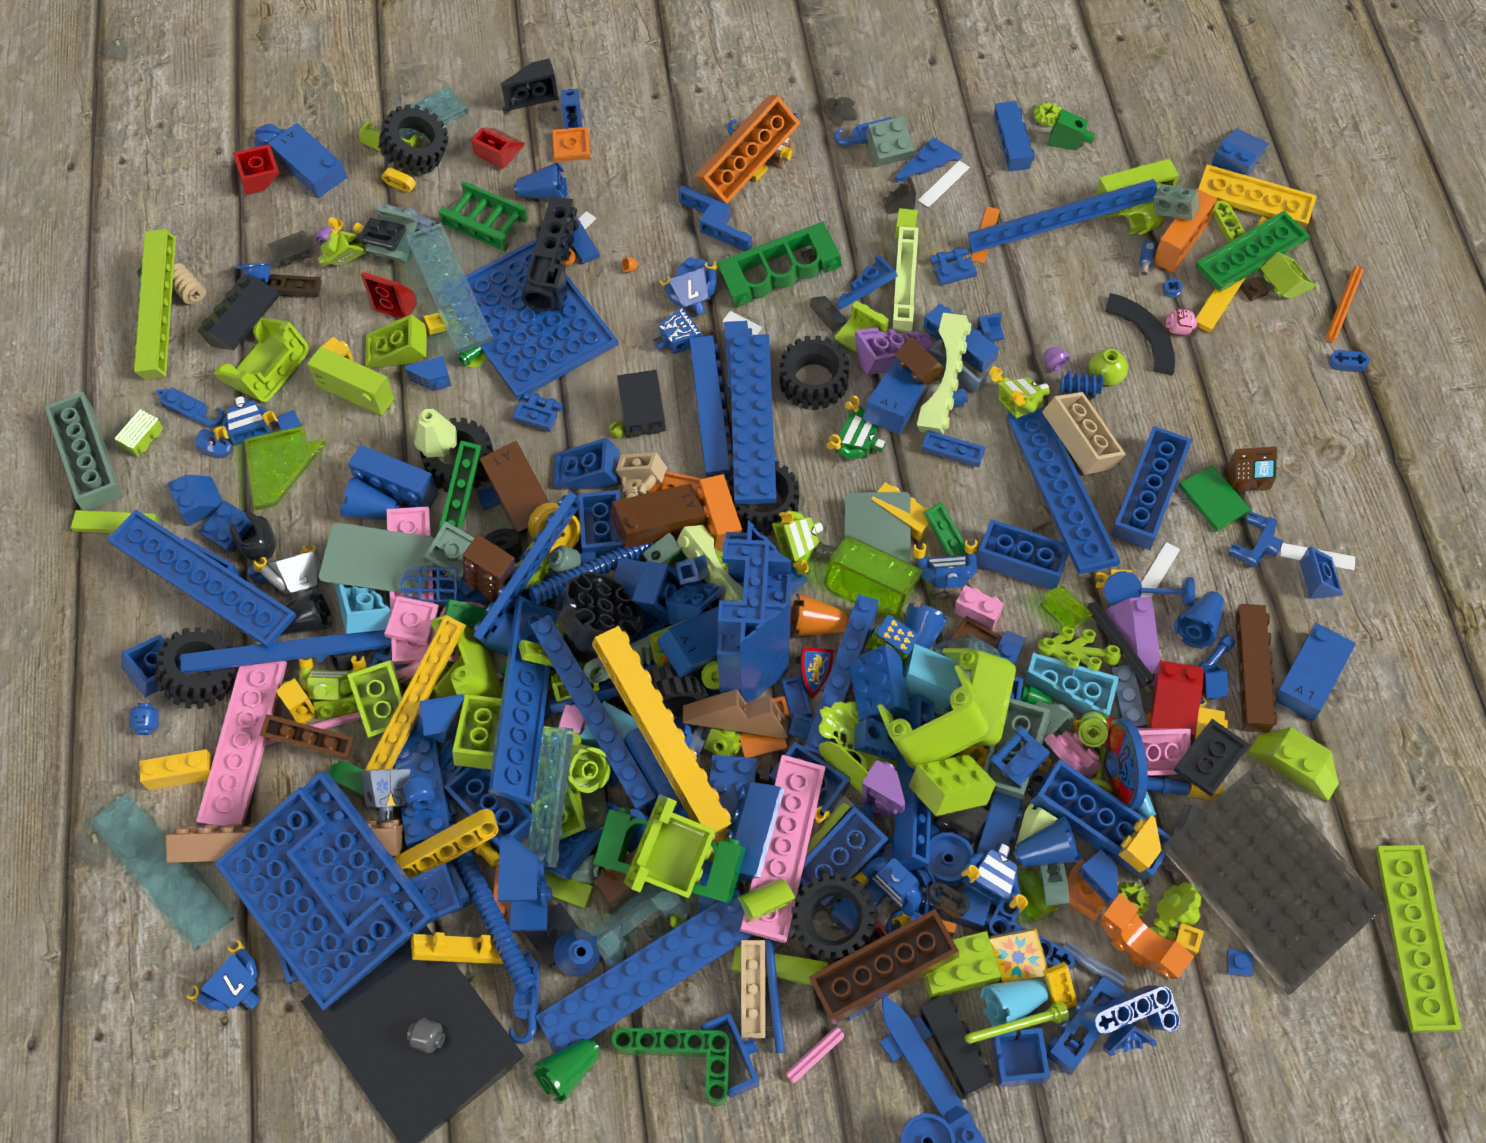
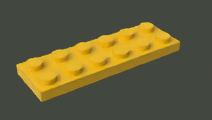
M1211 165L1206 166L1198 188L1218 198L1217 201H1226L1231 207L1272 218L1285 211L1303 228H1307L1317 197L1313 194Z

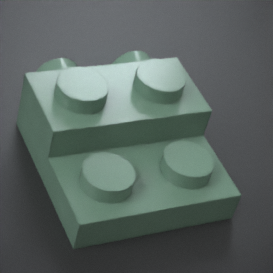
M444 522L423 558V561L426 562L425 566L457 568V580L461 581L463 578L462 555L474 537ZM441 570L445 573L444 577L455 576V570Z

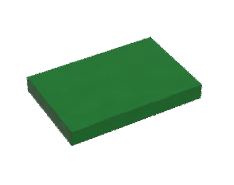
M1214 465L1207 467L1179 484L1180 489L1216 532L1243 518L1251 511Z

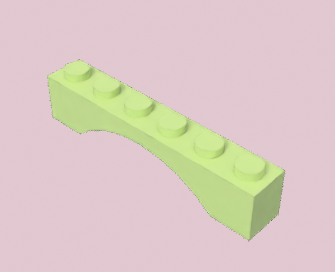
M899 227L896 264L898 277L895 280L892 330H895L896 333L905 334L907 331L912 332L918 228Z
M943 313L939 333L946 348V370L937 391L921 406L917 422L920 432L927 433V430L944 435L945 429L949 427L950 418L948 414L954 405V398L952 396L953 392L957 391L958 388L957 375L958 372H961L963 365L961 357L966 352L967 342L965 340L971 331V323H969L966 315Z
M703 525L684 527L676 542L687 558L705 555L710 576L704 578L707 584L713 583L726 588V591L719 598L720 600L743 601L744 587L738 584L718 561L714 549V538Z

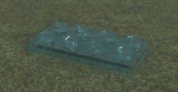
M449 86L411 106V108H414L415 105H419L420 110L423 111L425 108L429 109V114L435 113L438 115L437 121L442 120L444 126L468 113L467 107ZM410 128L398 130L400 137L410 140L415 133L421 134L419 138L425 136L421 132Z

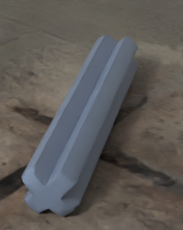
M1066 941L1062 948L1072 953L1076 963L1101 979L1104 976L1120 989L1125 984L1126 977L1074 944Z

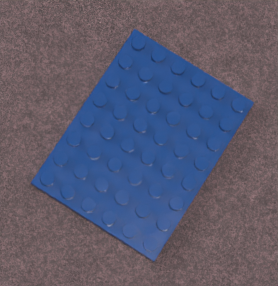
M537 239L440 289L441 296L452 311L455 312L457 318L460 319V322L474 341L478 343V346H481L484 355L517 400L524 398L525 393H533L618 345L617 338L566 273L567 294L561 311H537L523 303L521 296Z

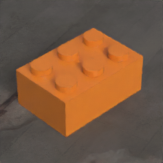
M724 474L700 479L698 488H696V495L706 514L704 527L714 538V548L718 551L723 550L726 532L741 533L742 531Z

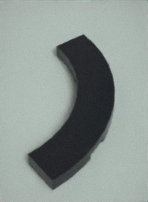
M1110 293L1105 312L1119 316L1137 325L1139 331L1149 340L1152 346L1154 358L1153 371L1173 375L1175 368L1174 349L1171 339L1160 321L1138 303L1123 296Z

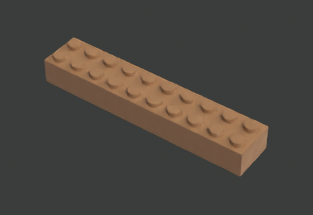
M399 819L385 820V822L376 824V820H365L392 856H397L406 850L403 823H399ZM259 823L249 824V826H244L243 828H241V824H228L227 827L218 828V824L204 825V827L197 829L196 825H185L182 828H176L173 833L166 835L167 863L217 861Z

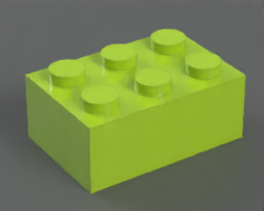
M392 660L347 675L368 737L385 732L404 695Z
M465 694L452 751L454 765L482 769L492 768L502 698Z
M964 755L917 765L909 787L935 816L987 805L996 783L972 757Z
M987 931L953 939L959 950V958L923 976L930 1001L945 994L950 996L999 982L1001 975Z

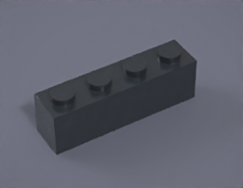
M945 994L921 1006L919 1013L925 1025L932 1033V1038L964 1099L989 1088L993 1083L991 1080L993 1078L992 1071L987 1064L983 1065L978 1045L975 1042H966L965 1036L970 1031L966 1023L959 1020L956 1014L958 1009L952 999L949 1000Z

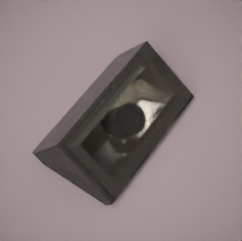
M826 296L810 299V307L832 332L846 324V318Z

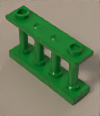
M462 181L463 196L452 210L444 207L440 209L441 223L505 252L509 247L506 237L508 231L517 219L524 222L528 221L526 208L521 204H515L478 188L474 184ZM470 199L479 202L468 217L459 214ZM486 205L494 208V211L484 223L475 221ZM502 212L510 215L500 230L490 228Z

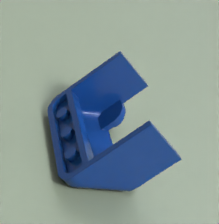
M503 835L500 838L497 901L511 902L509 930L511 932L547 931L548 900H552V886H548L546 881L544 861L540 862L536 854L513 836Z

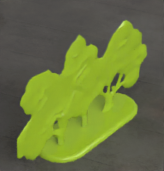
M835 702L831 708L824 706L823 709L819 710L822 716V721L819 725L820 734L828 739L834 738L837 744L830 741L822 742L819 745L821 756L832 767L850 778V784L862 795V782L876 760L881 763L883 761L890 763L895 767L894 770L897 771L898 758L889 760L854 750L855 725L861 722L859 721L856 702ZM835 731L838 732L837 738L834 735ZM841 733H845L847 738L845 747L843 746L844 742L841 741ZM848 745H853V748L849 749ZM847 751H853L857 753L861 758V764H859Z

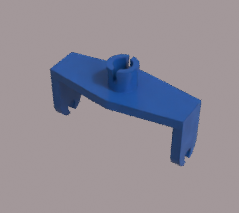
M728 1013L703 1024L701 1030L713 1031L725 1025L729 1027L737 1050L750 1077V1080L728 1090L729 1097H734L759 1086V1079L749 1055L758 1052V1047L754 1044L755 1040L753 1037L743 1042L731 1014Z

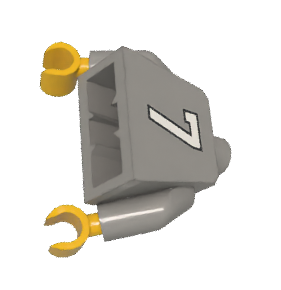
M311 544L309 550L303 545L300 554L270 562L269 566H266V558L261 557L260 562L262 565L254 561L253 569L256 572H261L283 594L294 592L297 599L307 592V588L317 585L322 564L316 553H314L315 546Z

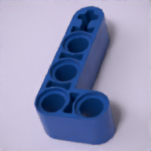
M1011 900L998 905L987 928L989 939L991 936L1000 935L993 930L995 925H999L1004 929L1002 934L1026 930V928L1014 923L1019 913L1017 905L1013 908L1014 913L1009 914L1003 910V906H1009ZM1039 936L1041 947L1047 954L1044 956L1047 967L1051 968L1060 964L1062 959L1068 965L1070 972L1075 962L1072 953ZM1054 954L1053 960L1049 961L1051 955Z
M1146 985L1089 1009L1085 1012L1082 1019L1083 1025L1088 1031L1103 1034L1110 1033L1147 1017L1150 1026L1156 1030L1173 1032L1178 1029L1180 1024V1017L1171 990L1168 987Z

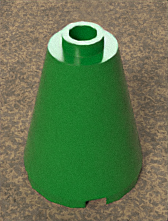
M586 1038L536 1061L532 1065V1068L537 1069L533 1074L547 1095L552 1092L556 1096L553 1101L560 1105L567 1100L598 1060L600 1049L592 1039L590 1041Z

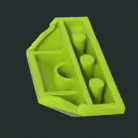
M1293 727L1259 735L1248 751L1249 755L1328 802L1339 784L1332 751Z

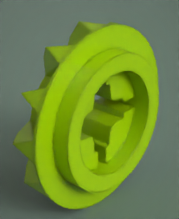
M1049 101L1046 104L1041 102L1040 105L1035 107L1034 118L1042 125L1053 126L1061 107H1057L1056 103L1050 104Z
M1126 881L1118 886V894L1121 893L1127 899V894L1129 896L1137 894L1135 899L1137 904L1134 902L1132 904L1138 908L1137 914L1139 917L1144 915L1150 905L1149 894L1145 891L1144 886H1140L1136 882Z

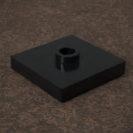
M558 903L548 911L547 931L523 932L547 966L551 968L556 964L553 954L558 938L568 930L580 928L563 905Z

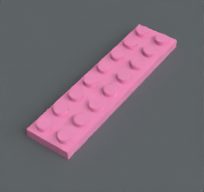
M429 507L387 509V530L431 536ZM429 569L427 577H433L432 570ZM426 580L425 588L433 589V580ZM390 591L391 612L396 596L407 598L403 593ZM423 592L421 599H434L433 592ZM407 594L412 598L418 599V595ZM432 629L428 646L391 638L393 665L411 664L422 659L435 636L434 630Z
M286 661L239 667L196 822L198 824H218V827H227L228 824H241V828H243L267 737L260 736L266 714L272 716L274 714L278 699L276 690L282 684L287 665Z
M785 755L781 756L774 786L785 789L761 876L751 880L749 892L778 878H782L796 897L825 766ZM794 900L792 904L749 923L744 912L740 931L786 943L793 915L791 913L792 906H795L796 901Z

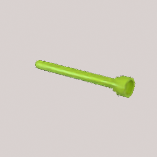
M1063 1002L1052 1004L1046 1012L968 1033L965 1036V1040L967 1043H974L1047 1021L1062 1023L1069 1019V1012Z

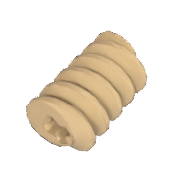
M174 264L172 288L185 303L192 305L200 302L206 295L205 288L202 287L201 283L194 278L193 274L183 264Z

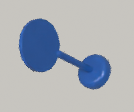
M1120 571L1107 579L1104 586V595L1111 605H1115L1129 598L1141 597L1142 593L1181 594L1183 605L1191 606L1195 599V582L1193 577H1185L1182 581L1181 589L1142 588V583L1136 575L1131 572Z

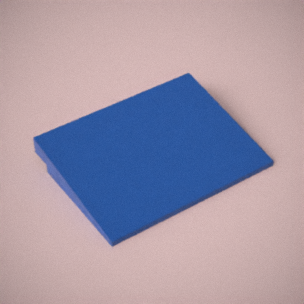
M328 772L318 773L304 787H299L214 863L322 1010H326L410 940L413 934H417L438 916Z

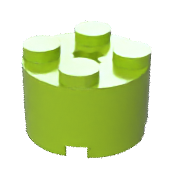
M581 744L571 745L565 749L559 759L557 777L567 787L584 793H591L598 788H602L608 781L610 764L607 763L605 759L607 756L600 749Z

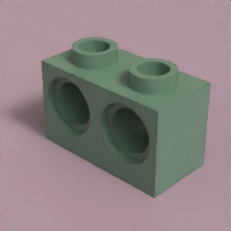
M1161 184L1154 196L1155 214L1192 221L1199 209L1198 190Z
M1064 863L1039 865L1046 906L1069 903L1068 881Z

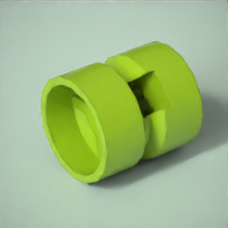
M1087 712L1080 718L1079 738L1086 746L1098 747L1107 740L1108 723L1105 716L1099 712Z

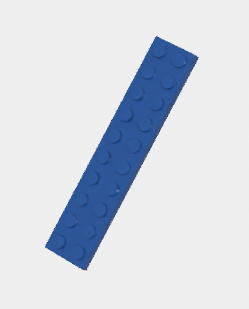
M769 334L731 335L730 366L735 504L776 503Z
M1042 406L1034 413H1028L1019 418H1015L1012 413L1007 414L1006 420L1078 574L1118 566L1120 559L1063 442L1042 413L1046 407Z
M136 509L107 539L109 544L267 648L275 642L296 617L295 612Z
M518 597L515 602L488 792L530 805L534 800L550 666L522 660L518 645L521 640L540 644L530 625L547 615L551 616L556 625L557 617L554 609L536 604L523 597Z
M738 890L734 891L731 903L716 902L536 1015L535 1017L554 1051L562 1050L585 1038L588 1040L592 1039L739 946L741 940H748L753 937V934L740 931L744 910L737 898L741 896Z

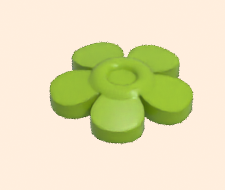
M1156 918L1153 921L1154 927L1150 928L1153 932L1168 940L1176 938V933L1172 931L1174 927L1165 923L1163 925V921L1160 918Z

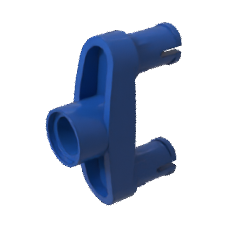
M1250 511L1245 523L1262 529V534L1254 549L1250 550L1233 543L1228 555L1245 561L1247 565L1256 567L1265 554L1277 557L1283 540L1274 537L1277 519L1267 518Z

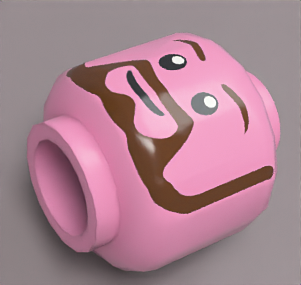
M1174 309L1168 314L1166 319V327L1169 328L1172 334L1186 336L1192 330H1195L1197 326V319L1190 310Z

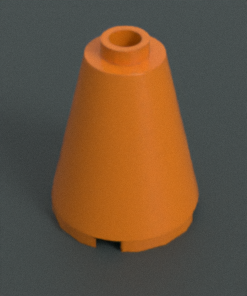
M804 594L796 595L799 600H794L792 607L791 623L794 624V629H790L791 635L806 636L843 633L850 619L846 611Z

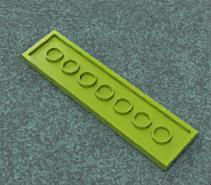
M1424 845L1377 846L1375 850L1410 1033L1459 1032L1462 1029Z

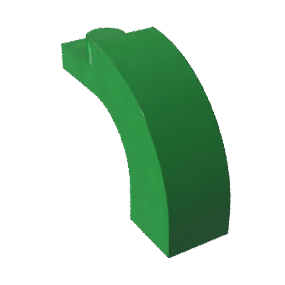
M340 760L338 763H333L326 772L330 774L339 788L365 801L361 770L363 769Z

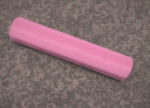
M834 1027L786 1072L787 1078L792 1083L798 1081L844 1038V1033L841 1029Z

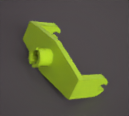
M367 121L359 130L360 143L381 152L382 148H379L381 131L373 130L371 126L373 122ZM415 133L410 140L404 138L402 140L408 145L418 148L421 143V138H419L421 134Z

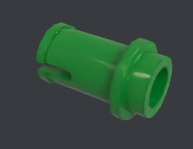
M475 343L466 351L459 352L457 358L462 365H470L473 359L483 354V350L480 345L478 346V343Z

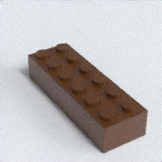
M936 909L816 972L809 976V979L834 1025L959 958V950Z

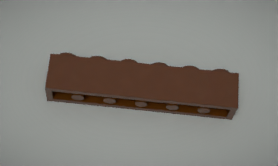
M1239 604L1235 612L1242 731L1269 733L1273 726L1277 724V713L1274 712L1273 708L1276 694L1272 692L1274 673L1271 672L1270 668L1273 661V654L1269 652L1271 633H1268L1267 628L1270 622V615L1266 613V605Z

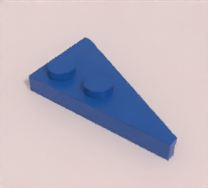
M932 137L895 176V182L909 180L910 176L917 173L922 175L933 171L935 168L943 167L946 162L954 159L959 161L962 154Z
M877 255L875 257L876 262L872 267L867 266L864 272L851 284V291L847 295L843 293L836 302L838 308L841 310L880 286L889 283L898 277L896 270L880 255Z

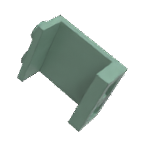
M386 205L384 208L377 207L376 210L381 213L380 220L403 224L406 227V232L394 252L388 251L387 248L367 244L365 250L375 256L407 263L418 219L413 216L412 212L407 210L398 212L395 211V208Z

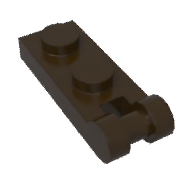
M271 274L268 280L270 283L268 286L279 292L280 295L319 297L322 285L321 277Z

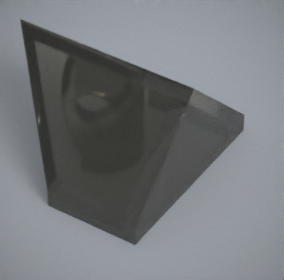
M908 177L906 181L899 184L900 186L893 192L891 191L887 198H882L888 214L899 213V208L915 209L916 189L911 177Z

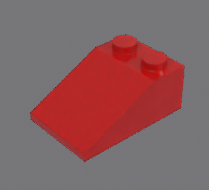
M364 272L361 273L373 310L401 319L411 315L417 304L413 290L395 281Z
M1159 660L1153 675L1150 728L1191 729V737H1195L1203 688L1204 668Z

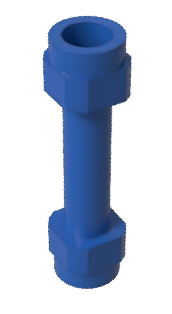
M1226 634L1219 641L1216 650L1205 662L1202 661L1198 667L1214 665L1225 652L1231 650L1236 643L1235 639Z

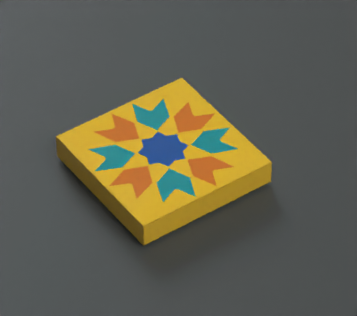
M1036 928L990 937L989 940L1002 983L1044 976L1043 970L1048 969Z

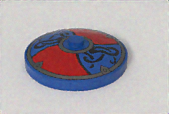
M1128 718L1115 719L1111 722L1108 729L1105 750L1110 786L1114 797L1129 808L1138 809L1145 800L1148 785V768L1144 744L1138 728L1132 720Z

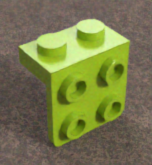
M855 301L851 309V318L835 335V341L857 354L855 332L868 328H878L881 332H887L889 319L883 314L870 309L866 304Z

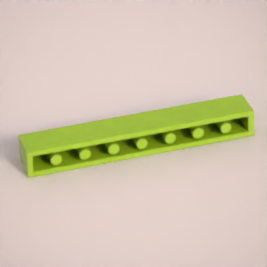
M167 229L146 231L143 240L144 251L142 274L140 276L141 290L139 292L140 304L138 309V327L136 328L137 343L135 345L134 372L144 380L166 377L176 243V237Z

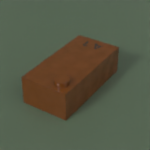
M516 440L479 458V465L513 529L518 534H521L528 530V521L533 511L542 504L550 502Z
M691 483L612 501L611 519L624 549L659 541L669 532L673 537H677L684 527L704 526L706 514Z
M637 848L625 857L624 863H632ZM612 869L607 870L594 880L599 896L615 915L650 889L653 884L645 881L641 892L635 891L623 883L627 875L626 873Z

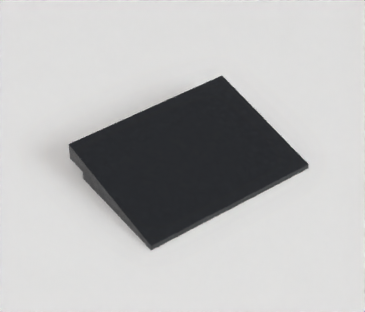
M427 925L417 933L433 935ZM411 939L326 1010L321 1009L311 994L301 1001L400 1143L423 1142L505 1076V1072L525 1057L454 962L412 960ZM420 1018H427L440 1023L443 1034H445V1040L441 1048H436L434 1052L429 1054L413 1049L407 1039L410 1025Z

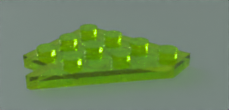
M304 426L244 439L255 510L277 506L324 448V439L307 442Z

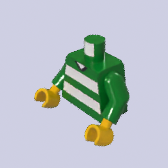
M857 396L850 397L849 399L852 403L850 401L846 402L845 407L848 410L853 409L854 411L853 413L850 412L839 436L833 434L828 438L831 441L827 443V448L830 450L835 448V452L847 460L866 459L872 449L882 453L886 441L877 438L878 426L863 420L865 411L859 406V398Z

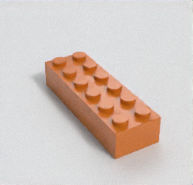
M768 95L694 176L715 200L728 204L801 123L778 95Z

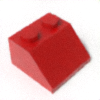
M270 144L233 153L246 195L264 191L279 175Z

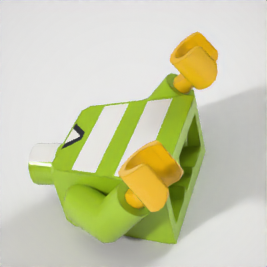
M333 217L329 218L328 225L332 227V232H329L328 241L321 245L323 255L318 258L323 267L329 264L343 266L367 253L365 245L357 244V235L362 232L365 226L357 222L353 227V231L357 234L344 231L338 232L342 229L343 222L337 217L335 219Z
M993 366L991 368L989 376H991L993 382H998L999 401L1015 418L1028 413H1034L1043 406V396L1050 393L1049 386L1046 383L1037 385L1028 377L1010 380L1002 375L1003 371L998 367Z
M791 510L780 512L779 516H781L782 521L772 523L781 555L783 557L786 556L790 561H796L793 563V566L798 569L797 575L806 573L809 570L807 561L813 553V549L819 544L817 534L823 531V526L819 521L813 522L810 517H804L799 512Z
M356 656L351 658L354 668L351 671L310 670L313 667L312 657L308 660L299 659L301 668L299 685L305 693H308L309 699L339 700L353 692L347 675L366 669L364 656H362L360 661H357Z

